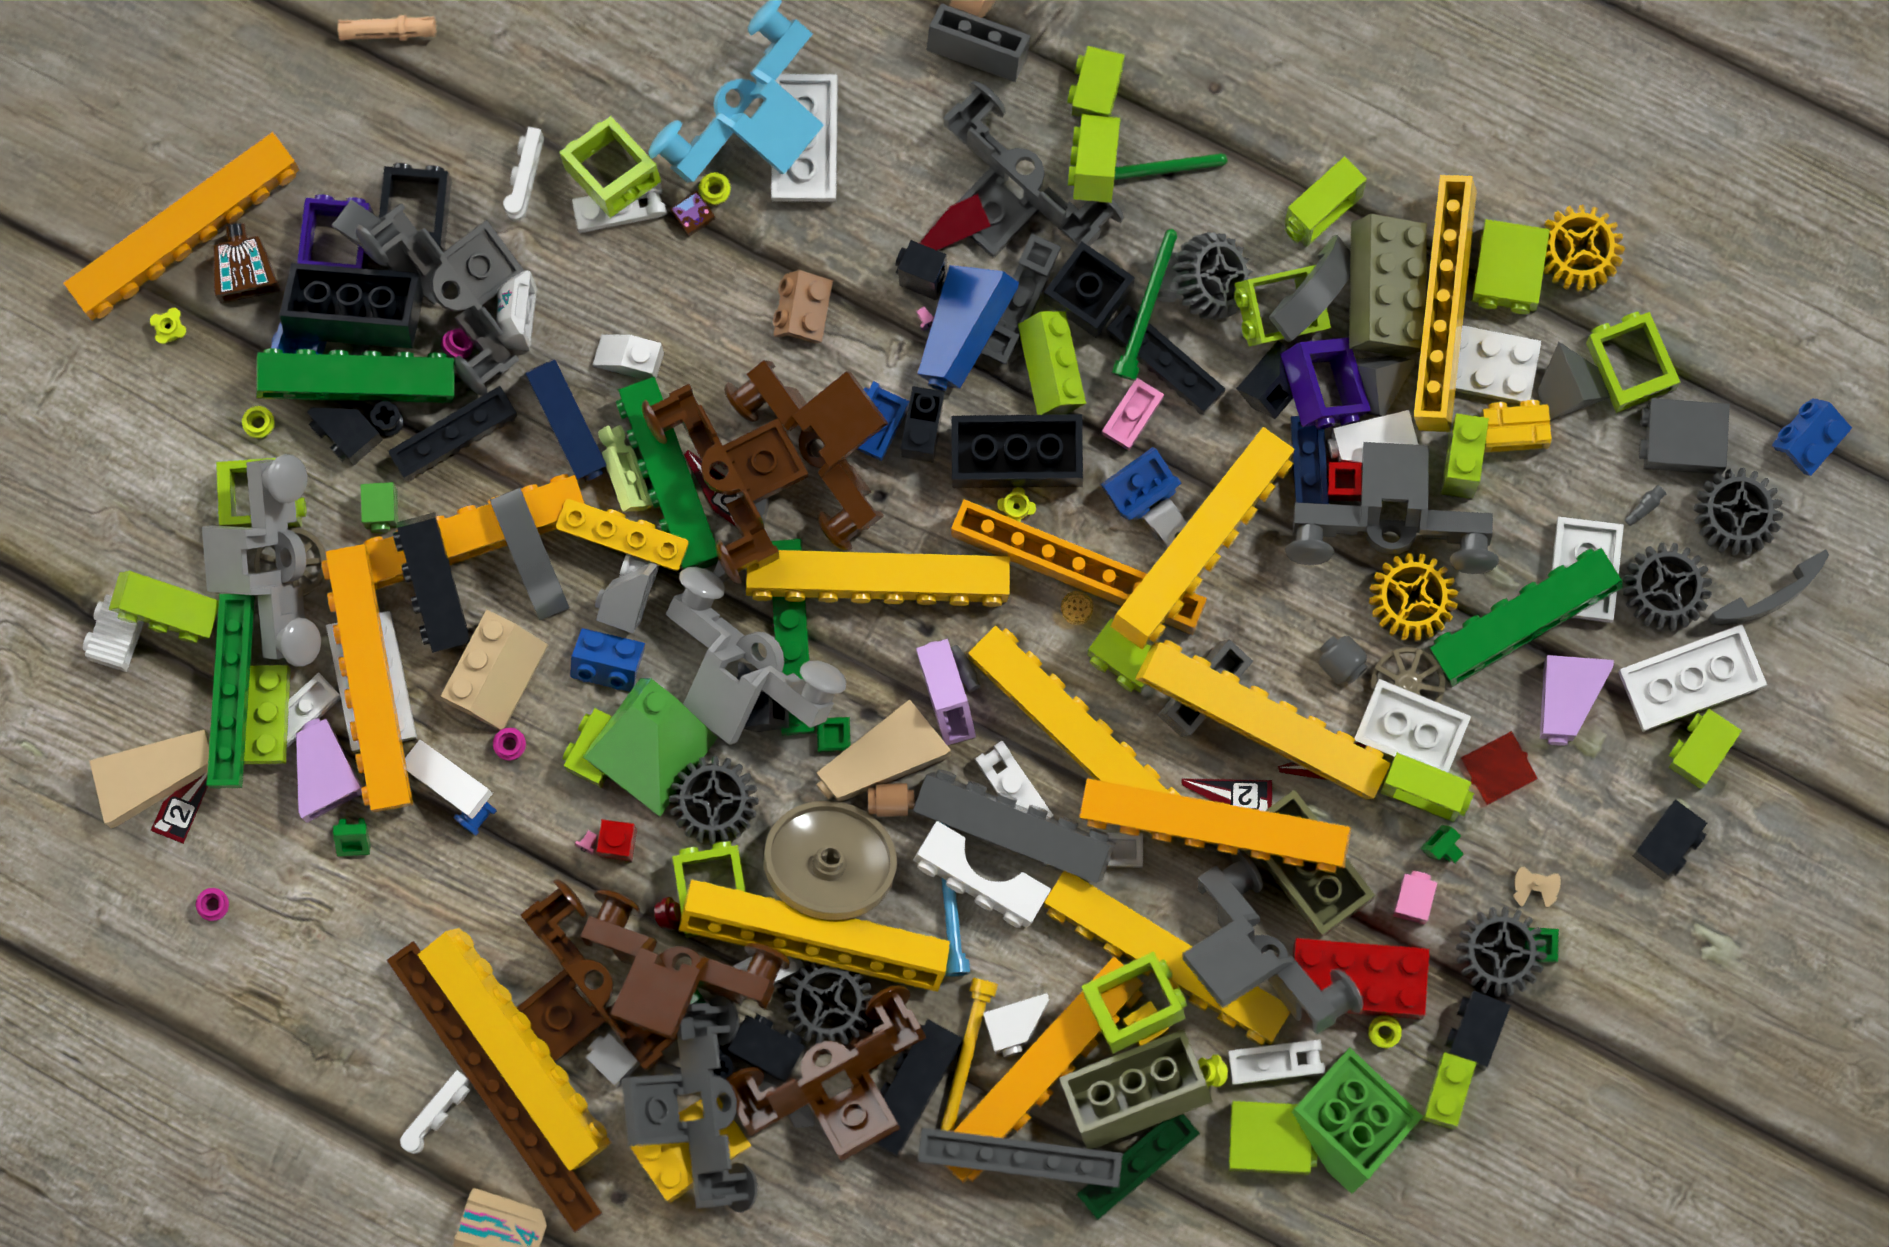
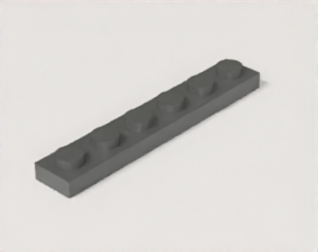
M921 1128L917 1162L1119 1187L1122 1153Z

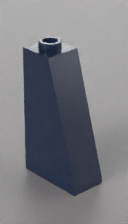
M552 359L525 372L576 479L583 477L585 482L602 475L601 468L606 466V463L556 360Z

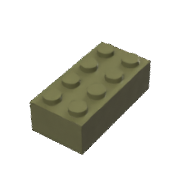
M1376 214L1367 215L1351 223L1349 349L1399 357H1407L1421 351L1426 308L1427 223Z
M1295 789L1266 810L1267 812L1319 821ZM1275 855L1270 856V861L1259 859L1319 940L1372 902L1375 894L1347 857L1345 868L1337 867L1336 873L1317 870V863L1307 861L1303 862V867L1284 864V857Z
M1184 1029L1059 1077L1086 1149H1094L1212 1103L1206 1081Z

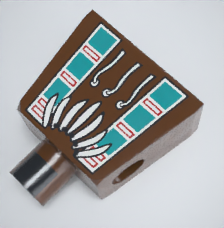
M243 223L228 225L226 227L228 242L214 246V292L220 304L280 292V286L261 239L258 236L247 238L245 224Z

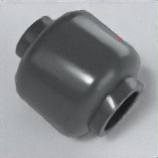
M1332 636L1320 648L1323 655L1319 659V665L1337 684L1347 682L1350 685L1368 668L1365 664L1367 661L1366 652L1350 636H1343L1338 640L1335 636Z

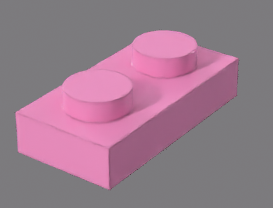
M1137 378L1102 430V434L1130 451L1163 400L1164 394Z

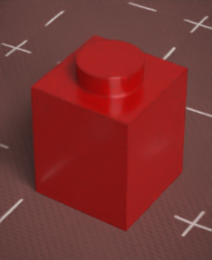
M1329 462V501H1361L1362 463Z
M602 819L596 850L599 857L632 862L637 836L635 824Z

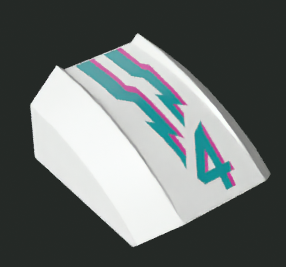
M528 270L515 275L497 291L496 323L503 331V334L498 336V339L506 349L530 351L537 287L531 271Z

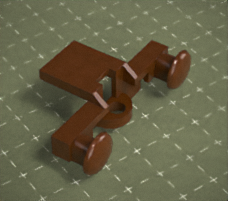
M763 360L747 373L749 380L740 388L728 382L724 388L725 395L735 411L749 422L759 420L756 411L767 402L787 431H792L798 425L801 427L799 450L802 457L810 465L821 468L818 474L843 507L834 517L822 511L818 515L819 525L825 536L834 546L844 552H848L852 549L850 539L861 530H868L883 518L884 515L881 511H875L863 494L868 495L871 493V490L856 469L845 458L889 423L850 371L843 373L807 403L796 388L787 387L782 384L772 370L776 367L772 361ZM817 439L821 440L825 446L819 451L821 455L819 458L814 457L811 453V445Z
M690 384L669 393L668 398L652 406L649 405L647 400L643 401L641 405L642 413L654 438L661 444H667L664 432L683 424L702 460L701 471L704 482L711 490L719 494H737L738 499L726 504V507L742 538L724 546L721 540H718L715 545L721 566L733 583H742L738 572L754 564H757L760 569L780 559L779 551L772 544L755 504L809 477L780 420L777 418L722 445L702 405H698ZM721 465L724 470L728 469V474L724 479L715 480L709 474L711 468Z
M556 879L553 882L558 889L541 903L539 901L535 902L520 916L564 970L521 1003L517 1009L527 1016L531 1023L530 1028L537 1038L546 1043L550 1050L549 1055L555 1063L607 1022L647 1072L664 1058L662 1052L678 1040L677 1033L674 1040L614 1019L610 1013L615 1003L606 1010L604 1009L611 1000L614 991L613 979L609 971L602 964L593 960H586L559 927V924L575 911L584 919L586 910L576 893L566 883ZM594 971L600 972L604 977L602 986L598 989H589L585 984L586 976ZM577 986L587 997V999L591 1002V1007L577 992V990L575 989Z
M600 889L594 893V897L602 903V906L596 918L589 916L580 936L585 945L592 947L593 943L609 948L621 962L631 965V969L610 1013L614 1019L672 1040L676 1036L697 987L708 991L712 995L727 997L732 1002L740 1005L743 1002L740 996L756 1001L760 1008L766 1010L775 990L773 984L779 970L789 969L790 961L784 954L770 946L759 943H748L744 947L745 952L752 956L747 971L704 956L701 959L698 953L689 947L676 946L668 948L660 955L653 953L657 944L655 939L625 929L630 915H639V906L627 896L606 889ZM683 957L691 959V966L682 963L679 971L675 970L677 960Z
M890 986L872 996L865 1008L866 1016L874 1020L882 1019L884 1024L873 1029L874 1034L854 1044L855 1049L850 1052L844 1045L834 1041H824L814 1045L806 1052L802 1059L801 1073L803 1078L798 1081L793 1078L775 1089L771 1086L760 1092L758 1087L764 1080V1073L758 1068H743L728 1076L725 1080L729 1082L735 1092L737 1100L736 1112L749 1135L752 1136L803 1106L810 1104L842 1162L899 1130L900 1127L868 1070L926 1038L912 1010H907L905 1007L910 998V991L904 986ZM823 1054L832 1055L830 1064L825 1067L816 1066L818 1057ZM845 1070L853 1086L829 1098L821 1083Z

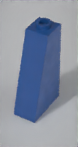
M949 265L918 370V375L928 381L929 387L941 391H946L947 387L961 388L1014 296L1019 282L1004 271Z

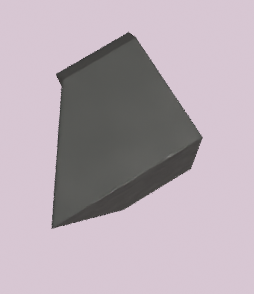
M1558 342L1537 391L1542 405L1548 404L1550 421L1610 398L1598 367Z
M1393 355L1355 359L1371 409L1366 414L1379 417L1385 416L1416 362L1412 359Z

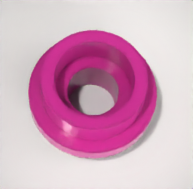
M462 329L448 331L442 337V349L450 358L455 359L458 355L463 359H467L472 353L473 343Z
M504 728L495 735L493 748L498 757L506 761H512L523 755L526 749V740L519 730ZM509 739L516 742V746L512 750L504 748V743Z
M208 888L198 895L196 910L203 919L217 921L227 914L229 899L220 889ZM212 899L218 900L219 903L218 908L214 911L208 910L207 907L208 902Z

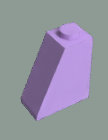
M948 639L939 642L933 641L925 646L916 648L943 741L947 745L975 738L976 734L968 700Z
M1547 655L1544 660L1540 739H1548V744L1567 745L1568 741L1574 740L1609 676L1614 660Z
M319 718L313 719L302 726V731L296 733L298 811L306 823L362 795V785L327 719L322 721Z

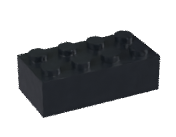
M291 263L279 314L284 337L413 349L424 297L419 273Z
M1082 414L951 416L952 488L1083 487Z

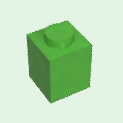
M393 482L361 484L362 523L366 529H371L372 533L390 532V528L397 527L398 496L397 488Z

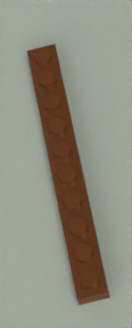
M414 941L388 958L387 962L575 1233L602 1215V1211L575 1172L567 1169L417 955L421 952L418 945Z

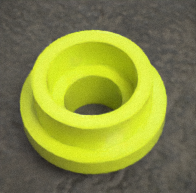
M709 173L701 179L698 190L706 203L718 205L728 199L731 187L724 175ZM717 185L721 190L717 194H711L709 188Z
M263 406L249 408L242 417V427L246 434L252 438H264L274 429V416L270 410ZM257 418L264 419V425L260 428L253 426Z
M1380 1015L1371 1021L1368 1035L1371 1042L1377 1047L1391 1048L1400 1041L1402 1028L1399 1021L1394 1017ZM1382 1026H1387L1392 1032L1389 1035H1382L1379 1029Z

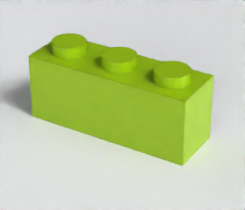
M1082 114L1081 127L1074 126L1068 186H1074L1073 199L1112 203L1120 117Z
M1040 311L1019 323L1018 328L1037 415L1068 414L1085 405L1086 400L1066 311Z
M125 571L119 573L108 610L118 613L117 618L122 621L136 624L137 620L149 623L148 629L165 634L170 630L179 633L178 639L197 643L198 640L210 638L219 608V600L132 571Z

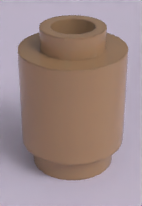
M907 783L876 784V787L868 788L869 814H877V817L908 816V809H914L915 807L914 789L908 790Z

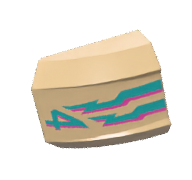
M473 1188L467 1199L453 1247H540L547 1226L543 1211Z

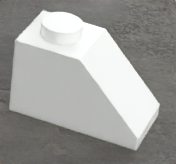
M601 335L593 367L642 380L654 376L657 378L664 355L663 347L659 342L633 335Z
M1047 993L983 1013L995 1055L1002 1053L1003 1057H1009L1023 1052L1021 1047L1028 1044L1049 1004Z

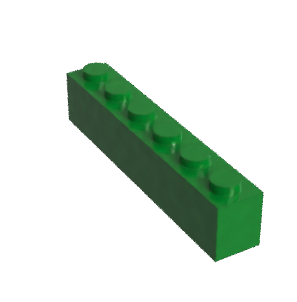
M268 348L264 349L263 353L257 352L256 398L452 403L454 398V358H447V355L444 353H429L427 357H414V353L397 352L394 356H381V352L365 351L362 352V355H349V352L345 350H333L329 354H316V351L311 349H300L295 354L283 353L282 349Z
M655 376L618 389L621 399L615 402L621 419L628 417L632 429L626 431L632 449L637 447L640 449L642 459L637 460L642 477L643 479L650 477L653 489L648 490L654 509L661 507L664 515L663 519L658 520L661 529L666 533L688 540L689 545L680 567L683 570L687 567L705 569L716 565L719 560L716 553V543L675 430L672 428L664 432L667 444L659 443L649 430L642 413L641 405L643 401L647 400L649 405L652 406L663 400Z
M1602 547L1596 551L1591 548L1582 552L1576 557L1577 562L1567 568L1561 565L1548 573V579L1538 585L1536 582H1532L1524 586L1519 591L1520 595L1510 601L1507 598L1500 600L1490 608L1491 612L1480 618L1479 615L1469 618L1462 624L1463 628L1454 634L1446 632L1433 641L1435 645L1430 647L1450 685L1454 687L1623 588L1622 579Z

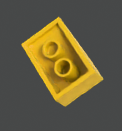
M717 1096V1107L722 1111L723 1103ZM702 1099L679 1112L680 1122L704 1118ZM734 1119L728 1127L719 1130L720 1136L728 1135L731 1161L752 1147ZM689 1142L630 1146L669 1204L694 1187Z

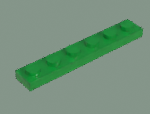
M801 539L771 541L778 550L802 551ZM772 597L775 640L779 643L784 656L782 672L786 676L794 673L800 679H803L800 668L803 664L810 661L806 601L791 602L785 600V597ZM789 712V728L781 729L782 736L815 733V727L810 728Z
M219 594L207 786L210 789L242 788L255 603L253 595Z

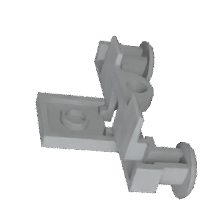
M283 454L275 460L266 459L246 462L252 528L217 525L202 527L207 592L258 595L263 658H285L291 665L303 667L312 663L318 656L321 648V636L316 625L305 618L302 586L293 587L292 581L299 580L304 573L306 553L300 537L295 532L288 530L287 523L297 521L295 501L304 494L308 475L306 467L300 459L294 455ZM275 545L277 570L248 574L246 549Z
M687 567L679 574V580L685 587V591L673 597L666 615L709 648L683 705L706 727L729 745L738 741L761 690L810 728L825 722L834 705L832 702L834 695L842 693L846 689L844 675L829 663L815 660L808 661L801 666L800 673L803 679H800L794 673L786 676L782 672L784 666L783 651L773 636L765 632H753L745 636L722 617L719 618L720 614L711 608L714 599L724 596L725 586L723 581L714 573L703 568ZM759 643L763 644L766 648V658L762 657L759 653ZM744 658L758 670L743 675L739 681L725 668L728 663Z

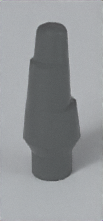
M1657 485L1653 490L1646 492L1638 506L1625 518V522L1631 526L1659 506L1661 499L1667 494L1664 489Z
M958 645L952 646L951 651L958 667L961 682L966 685L969 692L979 689L980 684L977 680V672Z

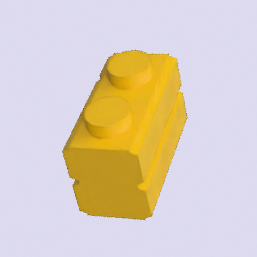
M1526 400L1520 402V406L1507 407L1506 402H1495L1488 404V408L1482 410L1480 417L1489 418L1484 453L1548 449L1550 447L1552 438L1548 404L1540 405L1539 400Z

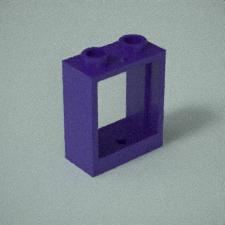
M322 194L315 195V198H305L297 263L367 269L368 254L360 245H358L356 265L311 261L317 215L338 217L350 200H353L373 214L374 212L370 204L366 203L364 199L349 197L346 201L334 200L332 196Z
M1349 338L1299 342L1280 354L1302 427L1316 426L1317 430L1332 427L1336 423L1345 426L1360 422L1359 417L1371 411L1353 350L1349 349ZM1330 362L1342 406L1325 407L1312 363Z

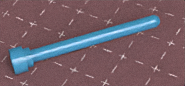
M942 878L947 940L950 941L944 976H964L970 974L971 971L970 961L966 959V954L962 953L956 892L946 885L947 881Z

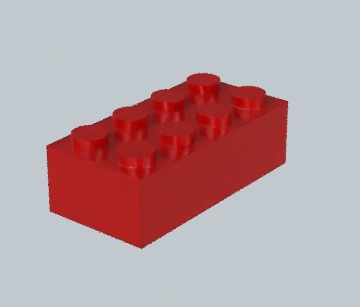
M1303 938L1295 939L1293 958L1320 991L1332 984L1330 978L1331 970H1341L1353 980L1362 996L1363 1008L1360 1013H1354L1349 1010L1346 1014L1389 1015L1395 1018L1420 1020L1425 1016L1430 949Z

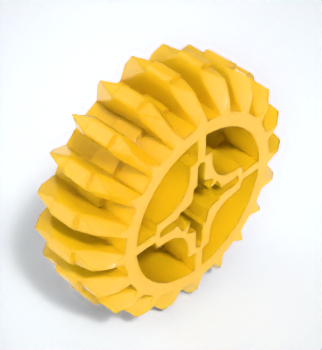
M1583 204L1579 205L1577 213L1574 212L1571 206H1567L1565 216L1561 212L1556 211L1553 216L1555 221L1549 219L1545 221L1544 226L1546 229H1550L1545 258V263L1548 264L1544 267L1543 272L1544 274H1550L1554 271L1555 275L1552 282L1557 283L1562 278L1565 280L1563 285L1565 290L1569 289L1571 283H1576L1577 292L1582 291L1584 283L1587 284L1590 290L1595 289L1596 281L1601 285H1605L1608 281L1607 276L1614 277L1617 273L1614 266H1621L1623 259L1618 255L1624 253L1625 247L1617 243L1622 241L1623 234L1613 233L1618 227L1617 222L1607 225L1608 213H1604L1599 218L1596 216L1598 210L1596 207H1593L1589 214L1585 213V206ZM1573 226H1583L1588 228L1585 232L1576 233L1571 229H1569L1568 231L1566 230L1567 228ZM1597 235L1602 238L1605 244L1606 258L1599 255L1600 251L1594 245ZM1555 238L1562 242L1561 245L1567 251L1566 259L1563 262L1556 253ZM1587 239H1589L1586 244V249L1577 252V254L1573 257L1575 247H1579L1581 244H1584ZM1579 263L1586 264L1589 267L1595 266V268L1590 270L1573 269Z
M1407 553L1406 563L1404 564L1399 556H1395L1393 558L1395 568L1388 563H1384L1382 569L1385 574L1376 572L1374 579L1379 584H1371L1369 589L1370 592L1377 594V596L1369 598V604L1380 605V607L1372 611V616H1384L1379 626L1384 628L1390 623L1392 627L1389 635L1391 636L1396 634L1397 629L1403 631L1401 635V640L1403 641L1407 640L1409 632H1413L1416 642L1421 639V631H1424L1428 639L1432 638L1434 635L1432 626L1437 631L1442 632L1445 626L1441 620L1451 622L1453 618L1447 610L1452 611L1457 608V603L1448 600L1458 595L1457 590L1447 589L1454 584V578H1442L1448 569L1444 566L1436 571L1434 568L1438 560L1435 558L1431 560L1429 565L1424 564L1425 554H1420L1418 562H1413V555ZM1408 573L1420 574L1419 578L1413 583H1405L1401 580L1396 582L1394 580ZM1429 580L1432 581L1438 590L1440 597L1439 606L1434 604V599L1430 598L1426 593L1425 587ZM1421 585L1418 592V600L1420 602L1418 603L1416 600L1414 604H1410L1408 609H1405L1409 598L1407 592L1411 595L1412 591H1416L1418 586ZM1387 588L1393 591V595L1401 602V608L1397 615L1388 604ZM1415 611L1433 614L1428 619L1422 621L1406 620Z

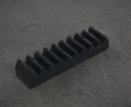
M1129 305L1106 328L1109 337L1115 339L1124 348H1127L1138 315ZM1148 323L1137 360L1139 363L1144 364L1150 372L1155 373L1158 379L1164 381L1170 389L1175 390L1177 395L1184 398L1188 405L1195 407L1199 414L1205 415L1224 394L1226 388Z
M498 386L390 449L388 453L404 480L411 481L417 474L425 473L429 467L433 468L438 462L447 460L450 455H456L460 449L468 448L472 442L480 441L484 435L492 434L494 429L502 428L506 422L514 421L518 415L501 386Z

